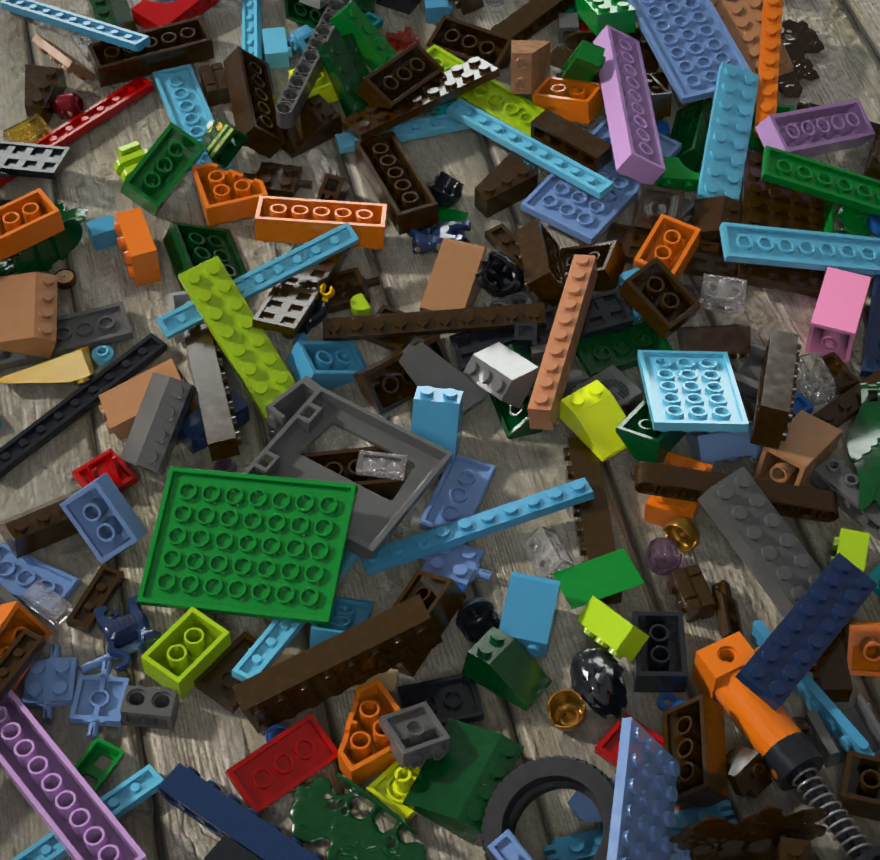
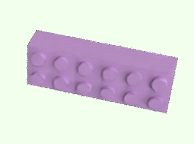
M859 99L769 115L755 127L764 148L767 145L803 157L859 147L876 135Z

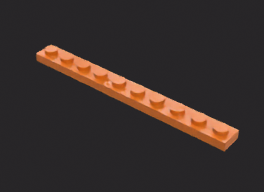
M763 0L758 66L760 78L756 96L754 138H759L755 127L769 115L776 114L783 0Z

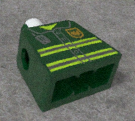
M218 117L216 120L208 122V131L202 137V142L210 159L226 168L248 140L249 136L233 124Z

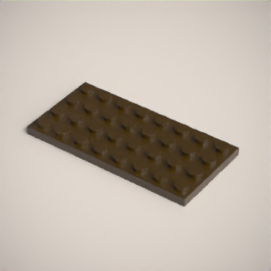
M747 151L741 187V202H743L741 224L824 232V199L761 180L763 155ZM738 263L737 278L818 298L824 280V271Z

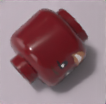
M74 92L60 94L55 98L53 111L60 119L69 120L84 111V101Z

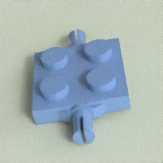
M465 544L420 558L426 561L421 571L453 579L456 584L464 585L465 591H467L470 583L477 577L490 582L493 576V571L480 568V563L484 557V550Z
M53 644L50 645L48 658L35 659L25 675L22 703L27 709H43L41 718L43 723H47V721L51 723L53 721V709L72 705L77 685L79 660L77 656L59 657L61 646L55 644V647Z
M106 660L102 662L100 674L78 676L69 720L71 724L88 725L86 738L91 741L92 737L93 741L98 738L99 727H122L120 709L126 686L130 685V679L111 675L113 662L109 660L108 663Z

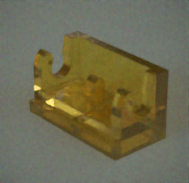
M37 113L4 130V141L25 143L42 133L43 136L49 133V126Z

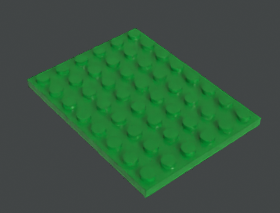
M170 466L137 597L138 604L189 610L193 606L200 612L330 626L358 492L357 484Z

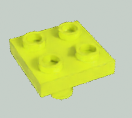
M395 761L366 787V792L398 814L406 822H409L417 812L402 803L421 769L418 767L410 768V766L401 768L399 763Z

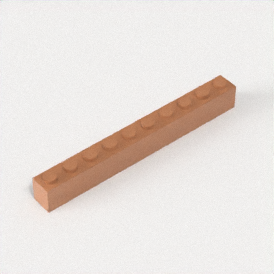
M574 254L527 408L530 429H554L560 402L564 395L598 277L596 256Z

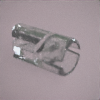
M313 149L307 154L306 162L320 183L323 181L325 173L339 176L322 149H319V151Z

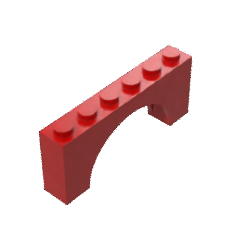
M142 0L131 11L135 24L148 30L199 17L220 0H178L167 3Z

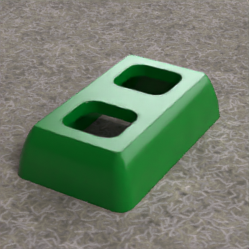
M96 738L74 767L82 777L89 775L98 780L93 787L94 792L97 794L122 761L124 750L101 738ZM101 755L113 760L107 770L94 766L95 761Z

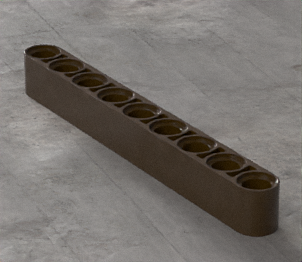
M640 462L634 467L635 490L637 492L692 502H699L697 499L706 490L729 476L727 474L652 462ZM754 479L781 516L819 522H833L839 518L838 500L835 492Z

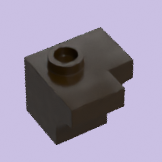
M737 744L726 754L727 777L735 794L743 797L747 793L748 796L756 798L772 783L759 751Z

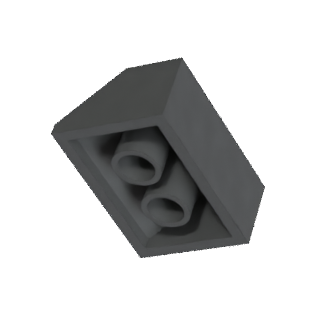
M498 342L473 354L463 374L499 400L520 409L537 378L540 367Z

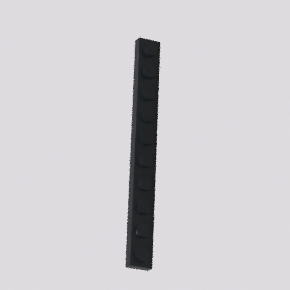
M150 333L0 448V478L100 402L98 395L126 382L167 351V344Z

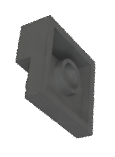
M426 701L379 717L378 724L391 742L390 751L401 768L407 766L417 768L424 760L432 757L434 760H440L449 752L451 738Z

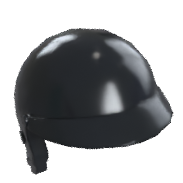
M443 171L438 172L433 183L426 182L438 207L450 208L456 205L462 197L464 184Z
M476 597L465 601L460 606L456 625L468 641L478 642L492 627L499 629L500 619L493 603L484 598Z

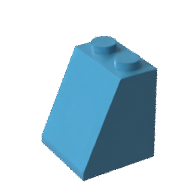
M417 386L413 398L411 432L452 452L453 459L450 463H455L462 439L464 391L452 388L442 389L431 386Z
M511 572L499 630L513 637L529 656L546 658L559 610L561 581Z

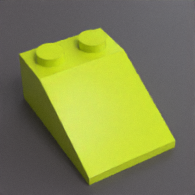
M598 380L561 399L559 418L602 462L627 448L616 433V427L626 416L612 393Z

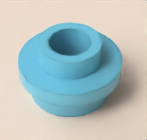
M100 345L93 349L91 356L97 365L106 366L112 362L114 351L110 346Z

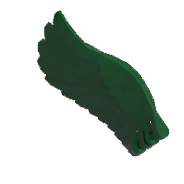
M867 382L860 383L861 406L847 437V454L859 478L858 510L863 512L875 501L880 509V382L868 385ZM876 393L877 401L869 402L868 394Z

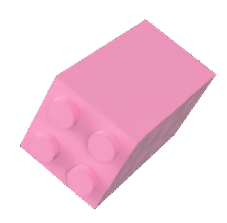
M827 267L811 320L804 353L822 357L835 352L843 362L849 363L871 277Z

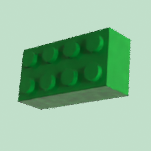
M574 0V11L578 13V16L596 36L600 34L606 25L625 34L635 32L636 10L626 0Z
M171 122L125 179L120 192L155 217L190 172L191 167L201 158L205 145Z

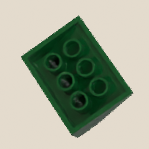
M171 222L163 242L182 291H185L178 279V274L216 256L219 257L232 280L247 273L229 229Z
M449 718L444 726V729L451 738L449 752L440 760H434L432 757L425 761L402 804L472 844L481 833L482 820L485 815L484 811L489 799L492 797L493 791L512 772L524 747L500 733Z

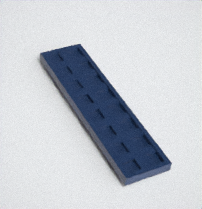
M838 553L735 677L774 711H777L878 584L842 554Z

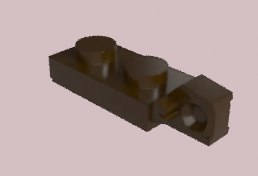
M721 580L719 583L712 585V596L716 603L715 612L720 626L719 633L722 638H725L740 631L744 637L737 601L732 598L730 584L725 580Z

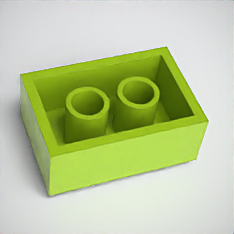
M192 606L141 656L144 673L163 687L177 690L178 697L182 700L195 687L194 681L232 644L230 632Z

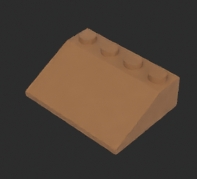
M30 272L0 277L1 351L51 358L57 337L58 275Z

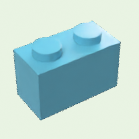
M285 27L262 29L265 62L269 64V69L290 67L289 59H293L292 47H288L291 46L290 34L286 35Z

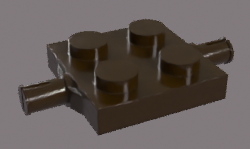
M262 162L256 174L243 173L244 177L254 180L257 178L262 180L268 196L294 198L296 191L300 188L312 189L313 187L312 180H301V166Z
M358 267L334 273L325 290V293H328L331 286L335 290V295L328 300L330 302L328 313L349 309L351 298L360 293L364 295L368 303H371L368 288L380 286L378 276L365 279L360 274Z

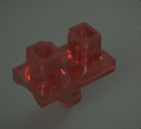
M405 27L404 32L398 30L397 34L387 32L385 36L387 42L396 53H398L399 49H407L415 42L421 46V39L417 38V34L411 33V27Z

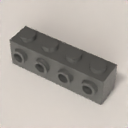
M834 455L830 456L813 469L810 484L816 489L835 492L837 494L838 507L880 541V509L877 502L875 501L864 512L859 511L858 475L847 467L843 461H840Z

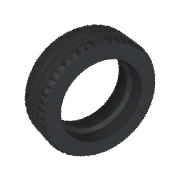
M564 755L545 756L522 764L518 769L510 772L503 782L498 784L485 808L481 827L483 832L481 839L486 860H497L487 846L507 829L514 835L517 822L527 806L539 796L557 789L576 790L594 802L602 818L603 837L596 854L591 860H607L615 784L602 770L591 763L588 764L587 761L575 757L570 758Z

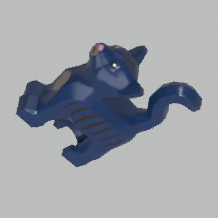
M466 220L439 222L436 226H429L418 230L411 229V232L407 234L413 238V253L421 255L429 251L439 253L444 238L470 243L468 237H465V231H471V222Z
M138 595L128 598V615L119 617L118 611L114 610L112 615L106 616L108 610L105 605L93 609L98 628L104 634L107 652L114 658L122 659L121 663L114 666V670L117 672L126 671L132 663V656L125 650L117 649L118 647L137 640L138 647L143 655L162 636L160 632L150 627L147 616L142 612V605H139L137 602Z

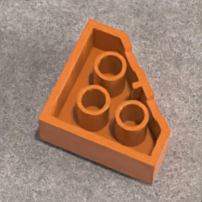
M212 162L191 167L194 188L209 227L254 217L259 195L268 196L263 181L257 178L254 180L244 177L243 173L232 169L226 171L219 168L218 164Z
M379 678L356 690L351 712H349L344 729L345 733L342 743H340L338 749L339 769L345 777L356 785L386 770L397 761L390 751L391 742L378 723L380 716L401 709Z

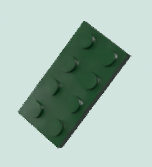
M644 321L631 327L581 340L578 343L575 354L585 372L591 378L611 365L616 366L620 371L639 366L637 360L638 350L673 351L667 339L662 340L650 325Z

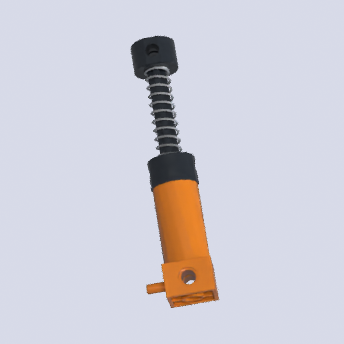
M740 631L696 651L691 677L692 681L702 694H705L714 701L720 702L753 750L761 753L768 773L779 788L783 791L797 788V791L803 792V799L809 800V808H823L825 812L829 813L827 817L821 820V824H826L828 826L827 832H832L834 835L833 841H838L841 844L839 849H844L847 852L845 858H851L852 860H880V846L873 848V844L866 843L867 837L860 834V827L853 826L854 819L847 818L848 811L841 809L842 803L840 801H835L836 794L829 793L830 786L824 785V778L817 776L824 764V758L807 735L801 731L783 705L777 711H774L735 677L759 647L752 649Z

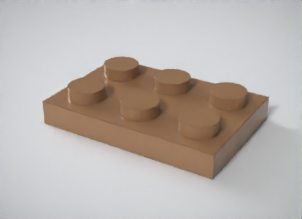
M35 34L32 41L38 45L37 49L45 55L49 53L48 58L57 64L61 62V68L69 73L74 71L73 74L79 79L83 80L85 77L90 81L93 80L96 74L57 45Z

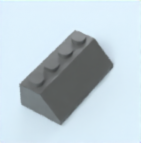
M153 372L121 453V460L164 475L197 388L187 382Z

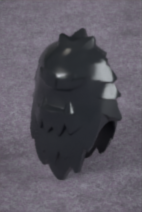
M491 250L488 253V260L482 262V271L475 274L480 287L495 298L524 291V274L516 261L501 251Z
M589 647L579 651L572 659L570 668L572 688L595 713H598L604 719H607V715L619 719L622 707L626 708L628 703L626 685L621 675L625 669L618 664L619 662L607 650L600 647Z

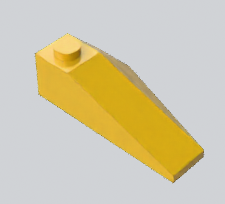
M86 346L63 354L55 359H50L32 367L0 377V384L70 383L75 380L77 384L90 380L89 375L94 373L90 348Z

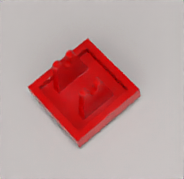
M111 448L72 471L73 478L82 488L106 472L120 492L138 482L137 475Z

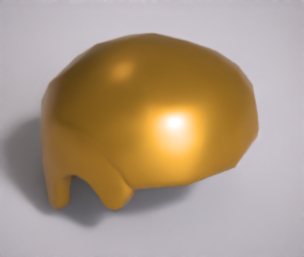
M677 517L668 522L662 529V531H666L665 541L670 542L681 553L691 552L700 542V533L696 524L687 518Z
M562 689L555 692L547 702L549 720L560 731H573L581 727L587 717L585 702L574 690Z

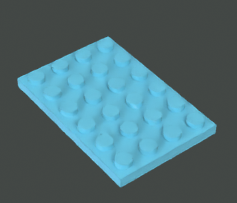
M638 350L637 360L653 430L661 432L706 431L708 433L748 432L749 422L727 352Z

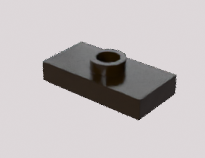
M835 352L815 359L816 367L839 395L859 383Z

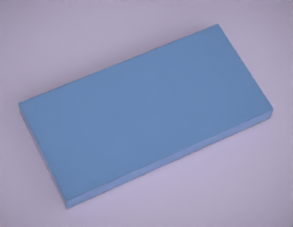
M457 454L455 463H449L446 466L419 522V528L431 530L477 514L497 471V466Z
M0 542V584L25 607L53 620L81 585L80 579L30 555L17 559L10 547Z

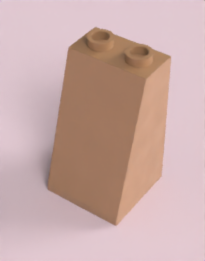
M511 40V94H532L550 76L551 41Z
M444 238L420 305V311L472 308L481 288L475 274L480 273L483 269L482 262L485 261L486 247Z
M172 358L98 395L101 401L99 409L104 418L107 417L108 421L105 422V425L110 434L115 433L119 440L128 438L153 372L188 383ZM195 397L192 400L187 416L199 409Z
M801 410L792 419L791 423L788 422L785 442H780L778 450L763 447L753 479L807 487L811 482L813 469L828 459L836 450L842 430Z

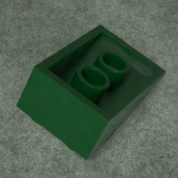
M492 627L467 652L462 670V675L525 711L534 704L552 682L513 637L495 627Z

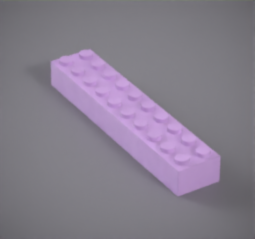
M606 25L595 38L593 44L605 48L603 56L606 59L603 67L599 68L598 72L616 171L623 176L634 179L640 184L653 185L666 169L640 43L635 38Z
M10 689L0 702V767L72 860H148L133 838L13 690Z

